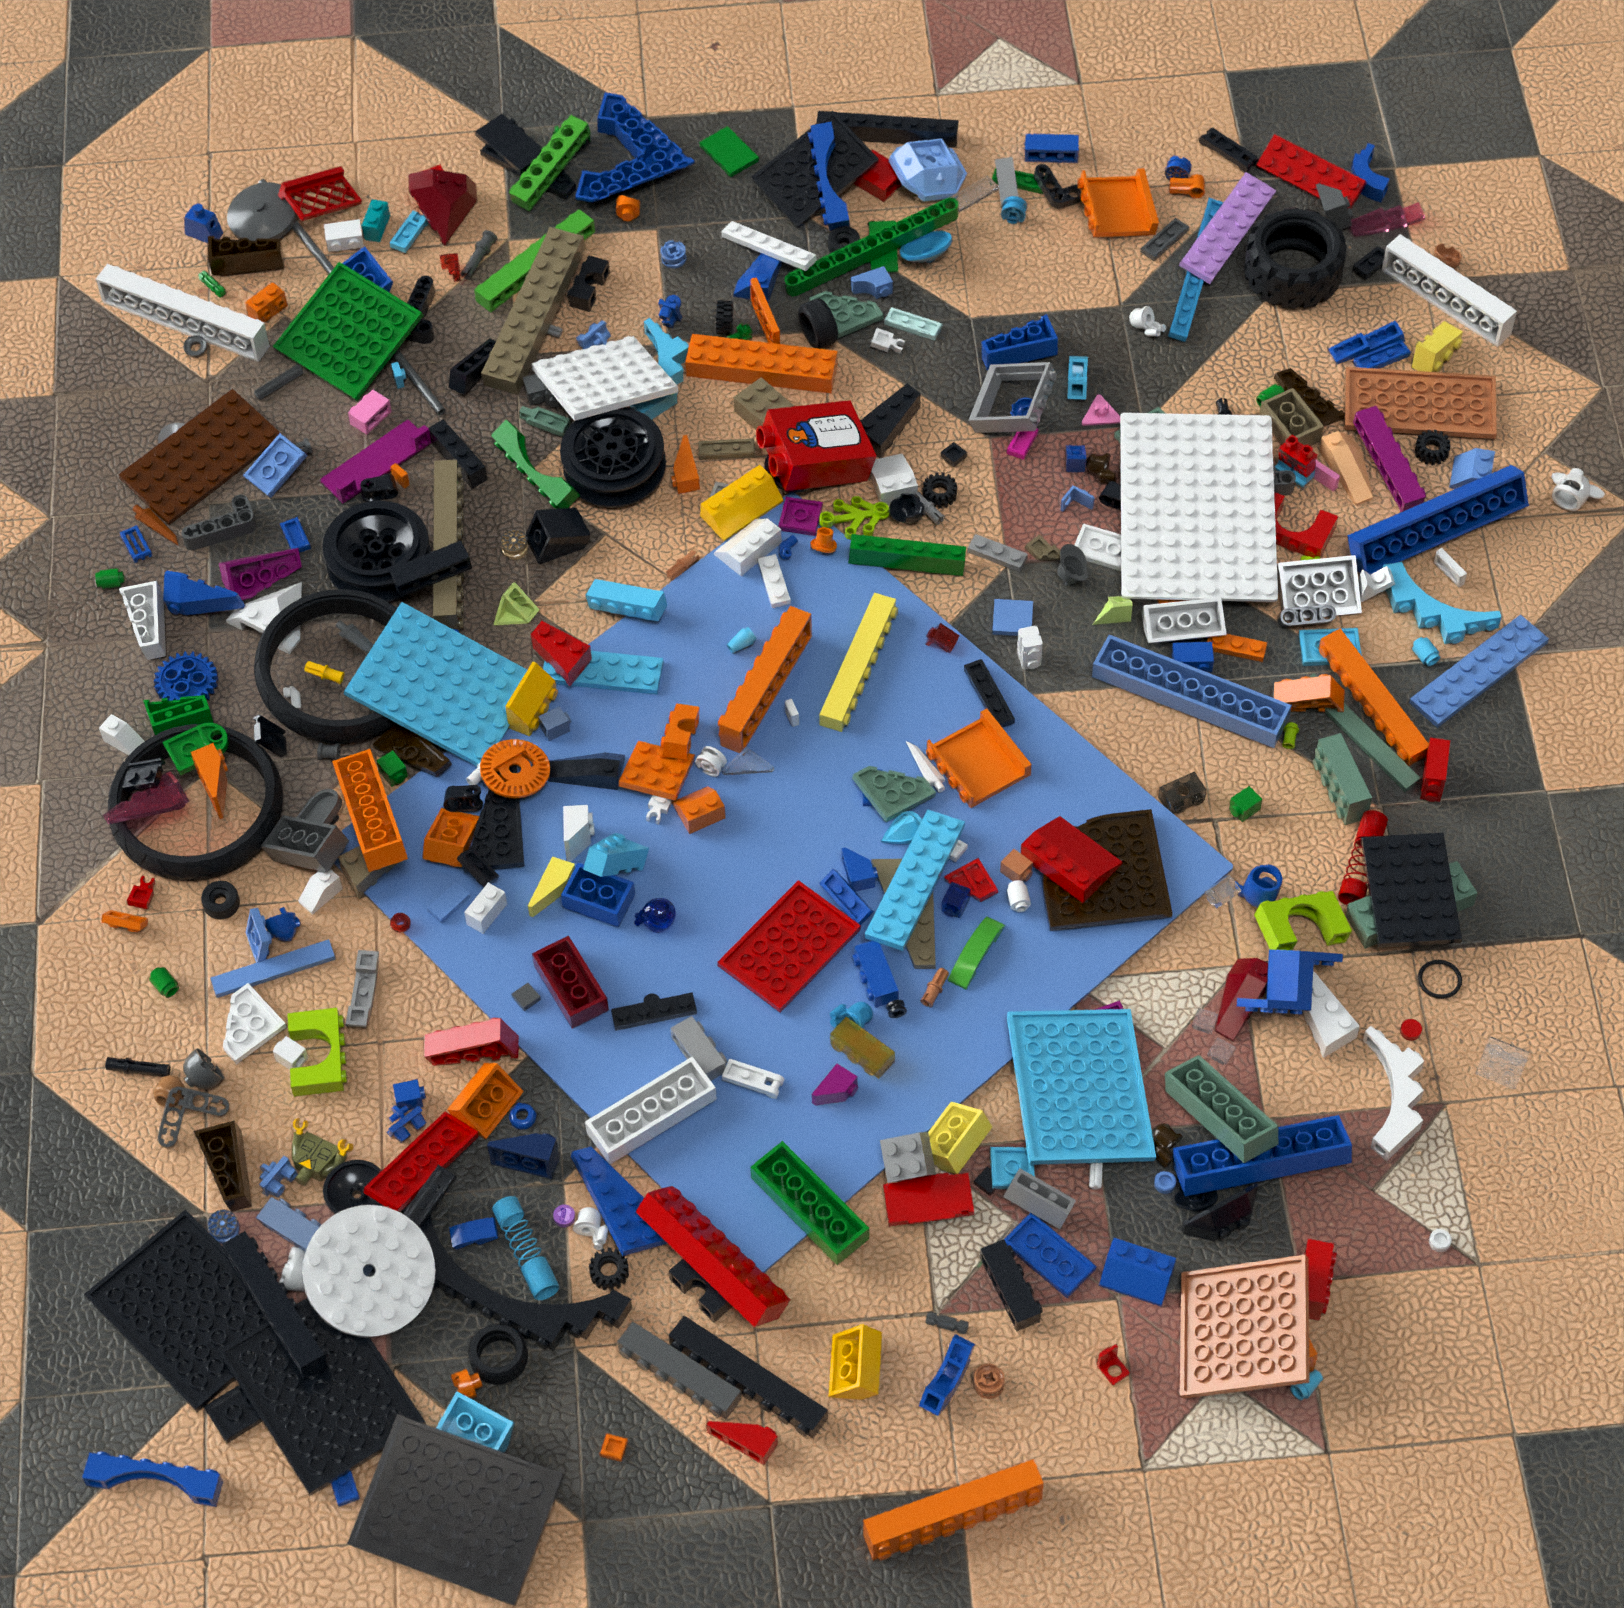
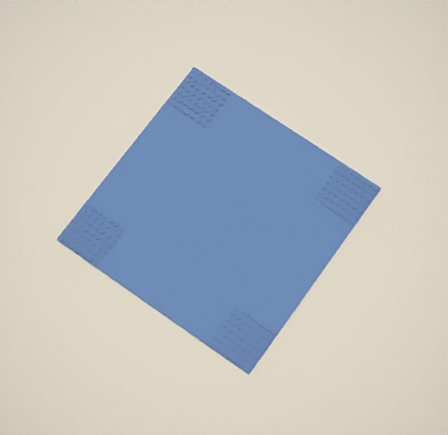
M789 492L783 497V503L759 519L768 518L778 526L785 498H802L796 493ZM834 525L830 528L834 532L833 540L837 543V549L833 553H824L811 548L810 542L816 536L781 531L782 542L791 535H794L798 540L791 547V557L789 559H782L779 555V546L766 555L776 554L791 599V604L776 608L771 607L758 563L740 576L714 555L715 551L732 538L730 537L660 590L664 592L668 606L659 621L625 616L588 644L591 647V651L663 658L664 663L658 695L556 684L558 694L556 699L550 702L548 711L560 706L563 712H567L571 719V723H569L570 732L549 741L539 724L537 730H534L531 736L508 729L501 740L519 739L531 742L544 751L549 761L605 752L625 755L623 773L638 741L661 745L662 736H666V724H670V711H674L676 703L700 707L699 724L696 734H691V749L689 753L695 754L696 760L697 756L701 754L702 749L710 746L719 750L726 757L727 763L724 768L721 767V772L718 776L712 777L705 774L702 767L698 768L694 760L677 799L709 786L716 790L725 805V819L689 834L673 805H671L668 814L661 813L659 825L656 824V816L651 817L649 822L646 821L647 813L651 810L648 809V803L652 797L651 794L618 787V790L547 781L545 786L537 793L520 798L525 866L494 869L499 878L492 885L505 892L507 905L485 933L482 934L466 924L464 912L484 887L477 882L470 872H464L463 866L462 868L452 867L448 864L434 863L423 859L424 838L440 809L444 808L445 790L449 786H468L466 778L477 768V766L446 751L444 755L451 761L452 765L442 774L436 777L421 770L387 796L408 859L397 863L388 873H384L379 877L374 886L371 885L363 892L490 1019L501 1018L519 1036V1048L590 1118L687 1060L671 1038L670 1028L690 1016L696 1022L699 1021L702 1024L705 1035L713 1039L718 1053L722 1052L727 1063L729 1059L784 1077V1083L778 1089V1097L773 1099L766 1094L723 1081L722 1075L711 1081L716 1087L717 1099L627 1154L661 1188L673 1186L679 1189L681 1195L692 1202L702 1215L708 1217L711 1223L718 1230H721L731 1243L737 1245L747 1258L753 1260L755 1266L763 1273L769 1270L808 1235L751 1179L750 1167L783 1141L844 1203L848 1202L885 1170L880 1140L919 1132H929L950 1102L963 1103L1013 1059L1007 1022L1008 1012L1071 1010L1233 870L1231 862L883 567L849 564L851 540L845 538L844 534ZM878 593L896 599L898 614L895 619L892 618L891 630L889 634L886 633L884 636V646L882 649L879 648L877 652L878 659L876 663H872L871 675L869 679L864 681V691L862 695L859 694L857 697L858 703L856 709L850 713L851 719L848 726L845 725L842 732L820 726L819 714L873 594ZM793 606L811 613L812 637L743 753L740 754L721 746L720 737L718 736V720L721 715H725L730 700H734L739 685H743L748 670H752L754 667L755 658L763 652V646L766 641L770 640L774 627H778L783 612H787L788 608ZM749 627L757 640L754 641L753 645L733 654L726 644L742 628ZM982 659L1015 718V723L1002 728L1032 764L1031 775L970 808L967 803L961 800L959 792L950 786L948 778L943 774L945 782L942 784L945 790L939 793L935 786H932L936 791V796L909 810L917 813L921 819H923L928 809L965 821V827L959 840L968 844V849L956 862L951 859L948 860L933 890L936 969H915L906 947L904 951L880 943L899 990V1000L904 1001L907 1013L899 1018H890L886 1005L875 1008L873 1001L868 1000L866 995L867 986L865 983H861L859 972L861 971L859 966L855 967L852 955L855 954L854 946L872 941L865 938V932L884 897L882 886L879 884L878 879H875L874 888L856 891L874 911L863 922L861 930L781 1013L718 967L717 962L798 880L846 914L819 884L832 869L837 870L848 882L842 862L841 848L846 847L870 861L871 859H903L910 844L881 842L884 834L897 817L885 822L874 806H863L862 791L854 782L852 776L868 766H873L886 772L892 770L905 773V776L917 778V776L923 777L906 741L917 746L928 758L926 750L929 739L934 744L980 719V712L985 707L966 675L964 665ZM789 699L793 700L799 713V725L794 727L791 726L785 713V701ZM928 758V760H929V761L934 765V767L938 770L937 764L934 762V760H930V759ZM517 765V770L520 772L521 767ZM481 780L477 785L481 787L480 799L483 801L484 807L485 797L488 794L489 788ZM588 805L589 813H593L595 835H591V844L571 861V863L575 864V867L577 863L585 865L589 847L614 833L622 834L626 839L649 848L643 870L638 871L636 868H632L629 873L619 870V873L615 875L634 882L635 896L619 927L563 908L561 896L536 916H529L528 904L552 856L567 861L564 845L563 806ZM483 807L478 811L459 812L480 816ZM1152 809L1173 912L1172 917L1050 931L1043 895V873L1033 866L1031 878L1028 881H1023L1028 889L1031 901L1030 907L1024 912H1017L1011 909L1007 889L1008 884L1013 881L1000 872L1001 861L1013 849L1021 853V844L1035 830L1059 816L1073 826L1078 827L1086 823V820L1101 815ZM351 823L341 831L349 842L340 855L360 846L353 823ZM337 858L334 864L341 870L339 860ZM979 858L999 893L979 902L947 883L944 876ZM457 882L470 893L471 897L441 923L427 912V907L451 885ZM990 917L1004 924L1005 928L997 941L992 943L978 966L975 977L967 990L949 982L948 978L976 928L984 918ZM568 935L606 995L609 1011L573 1029L534 967L532 953ZM939 968H944L949 972V975L942 986L943 991L938 994L932 1007H926L920 1000L928 988L927 984L932 981ZM526 983H529L540 995L541 1000L526 1011H523L511 994ZM693 992L697 1014L615 1031L611 1009L642 1003L645 996L650 993L657 994L662 999ZM857 1002H865L872 1008L873 1018L870 1022L864 1024V1028L861 1031L855 1030L847 1022L836 1027L830 1024L832 1018L829 1013L840 1004H846L848 1009ZM837 1063L858 1077L859 1087L857 1092L852 1097L849 1096L845 1102L817 1106L812 1104V1093ZM766 1081V1085L771 1086L772 1082Z

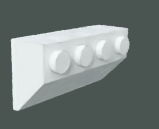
M1221 597L1144 605L1141 611L1143 628L1149 644L1227 635Z

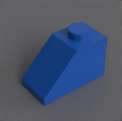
M846 847L841 848L842 862L849 885L855 891L874 888L875 879H878L876 867H872L871 861Z

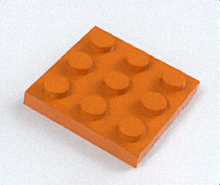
M638 741L619 779V787L676 801L694 763L695 754L689 753L687 760L663 757L664 748Z

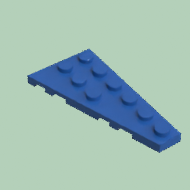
M592 1147L572 1151L571 1158L622 1256L668 1244L636 1213L644 1197L609 1165Z

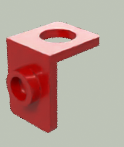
M1117 1344L1104 1349L1098 1357L1097 1367L1111 1385L1117 1384L1129 1376L1130 1373L1117 1357ZM1111 1366H1118L1121 1369V1374L1113 1377L1109 1374L1108 1369Z

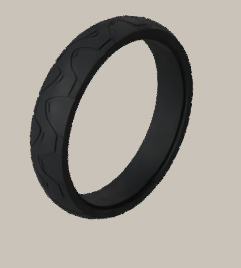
M333 589L302 597L279 612L264 630L258 643L254 661L256 686L270 713L291 731L308 739L330 744L361 742L379 736L395 726L397 723L377 712L349 720H329L304 713L291 705L280 694L271 678L270 668L275 651L283 639L292 630L306 621L323 615L345 613L368 617L386 626L397 608L384 599L366 592Z
M198 724L178 726L165 730L149 738L129 754L117 771L108 795V819L112 834L124 853L141 868L158 876L174 880H207L238 869L263 849L261 845L281 817L283 807L281 777L273 760L264 748L259 746L250 737L227 727L224 728L229 740L226 752L235 754L248 761L258 770L265 781V799L257 819L236 841L219 850L202 855H169L153 850L140 842L126 824V809L132 791L126 792L122 786L126 773L131 768L129 764L157 758L164 760L170 757L163 742L198 726ZM214 735L212 739L219 740L222 735Z

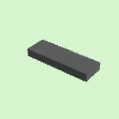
M1174 218L1142 246L1140 252L1155 261L1189 231V226Z

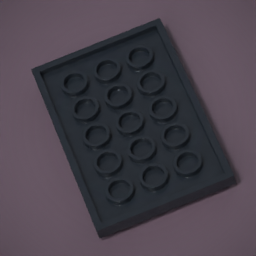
M832 110L816 124L832 122L836 146L831 152L828 161L827 178L833 191L840 195L879 162V159ZM811 128L751 176L752 181L797 229L822 209L820 198H823V194L818 192L817 186L820 177L815 175L814 165H817V160H813L811 149H814V144L810 143L808 136Z
M1444 833L1362 837L1361 845L1378 948L1461 943L1462 935Z

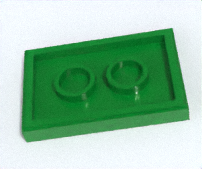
M728 126L699 142V146L730 178L759 162V157Z

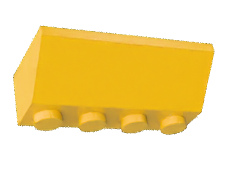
M758 465L700 504V516L723 541H726L745 528L754 519H759L783 503V498L772 476L761 465Z

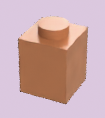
M1013 849L1001 861L1000 872L1012 881H1028L1033 874V862Z

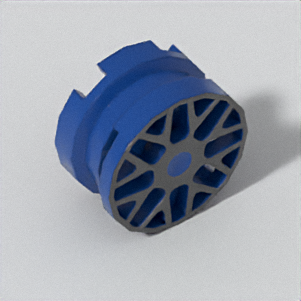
M1171 157L1167 162L1165 177L1169 181L1170 178H1189V173L1192 169L1191 162L1185 157Z

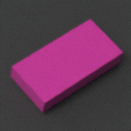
M1039 429L1016 432L1007 448V454L1024 460L1038 435Z

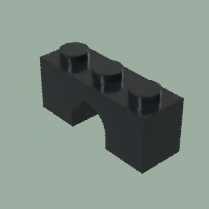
M588 256L586 261L582 263L579 275L575 276L573 287L569 288L567 292L570 307L587 312L591 311L597 298L596 288L590 285L599 284L604 286L610 274L608 260Z
M684 1259L680 1260L669 1270L670 1281L684 1294L695 1287L706 1291L698 1300L699 1309L713 1323L733 1307Z

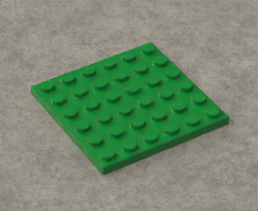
M338 262L276 341L273 348L358 401L424 315L416 308L341 262Z

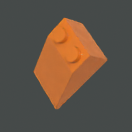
M214 743L192 751L191 755L198 776L219 819L224 818L227 789L225 772L228 771L221 749L216 750Z
M441 808L424 838L423 859L462 868V864L457 858L471 847L479 816L459 811L449 812L445 808Z

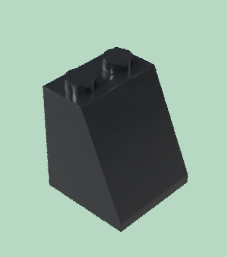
M577 507L536 510L525 534L538 564H543L584 549L591 536Z

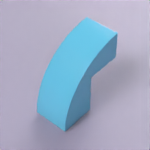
M1069 356L1067 399H1086L1087 356Z

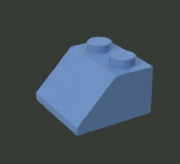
M1475 448L1455 456L1449 488L1456 489L1491 474L1495 451Z

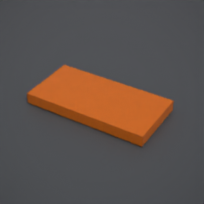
M757 277L750 280L753 309L768 343L780 344L778 325Z

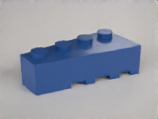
M1047 314L1041 316V319L1036 322L1032 320L1027 322V325L1024 327L1011 329L1010 333H1001L982 341V360L987 370L990 365L1017 364L1058 355V337Z

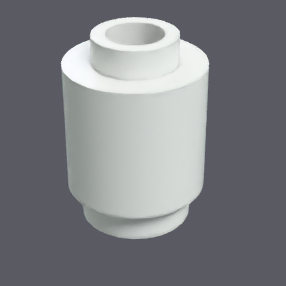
M1021 880L1009 883L1007 893L1011 909L1017 912L1026 911L1031 905L1027 886Z

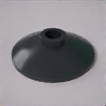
M1183 1190L1175 1195V1203L1178 1207L1192 1211H1201L1209 1208L1218 1200V1194L1215 1190L1185 1196Z

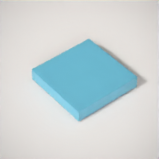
M990 1147L992 1188L1008 1189L1019 1168L1035 1176L1034 1165H1029L1026 1147Z

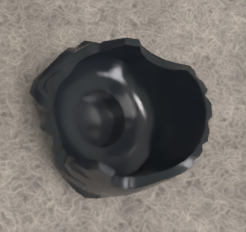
M903 493L899 498L891 501L889 506L890 516L895 521L907 524L916 523L923 516L924 504L916 495Z

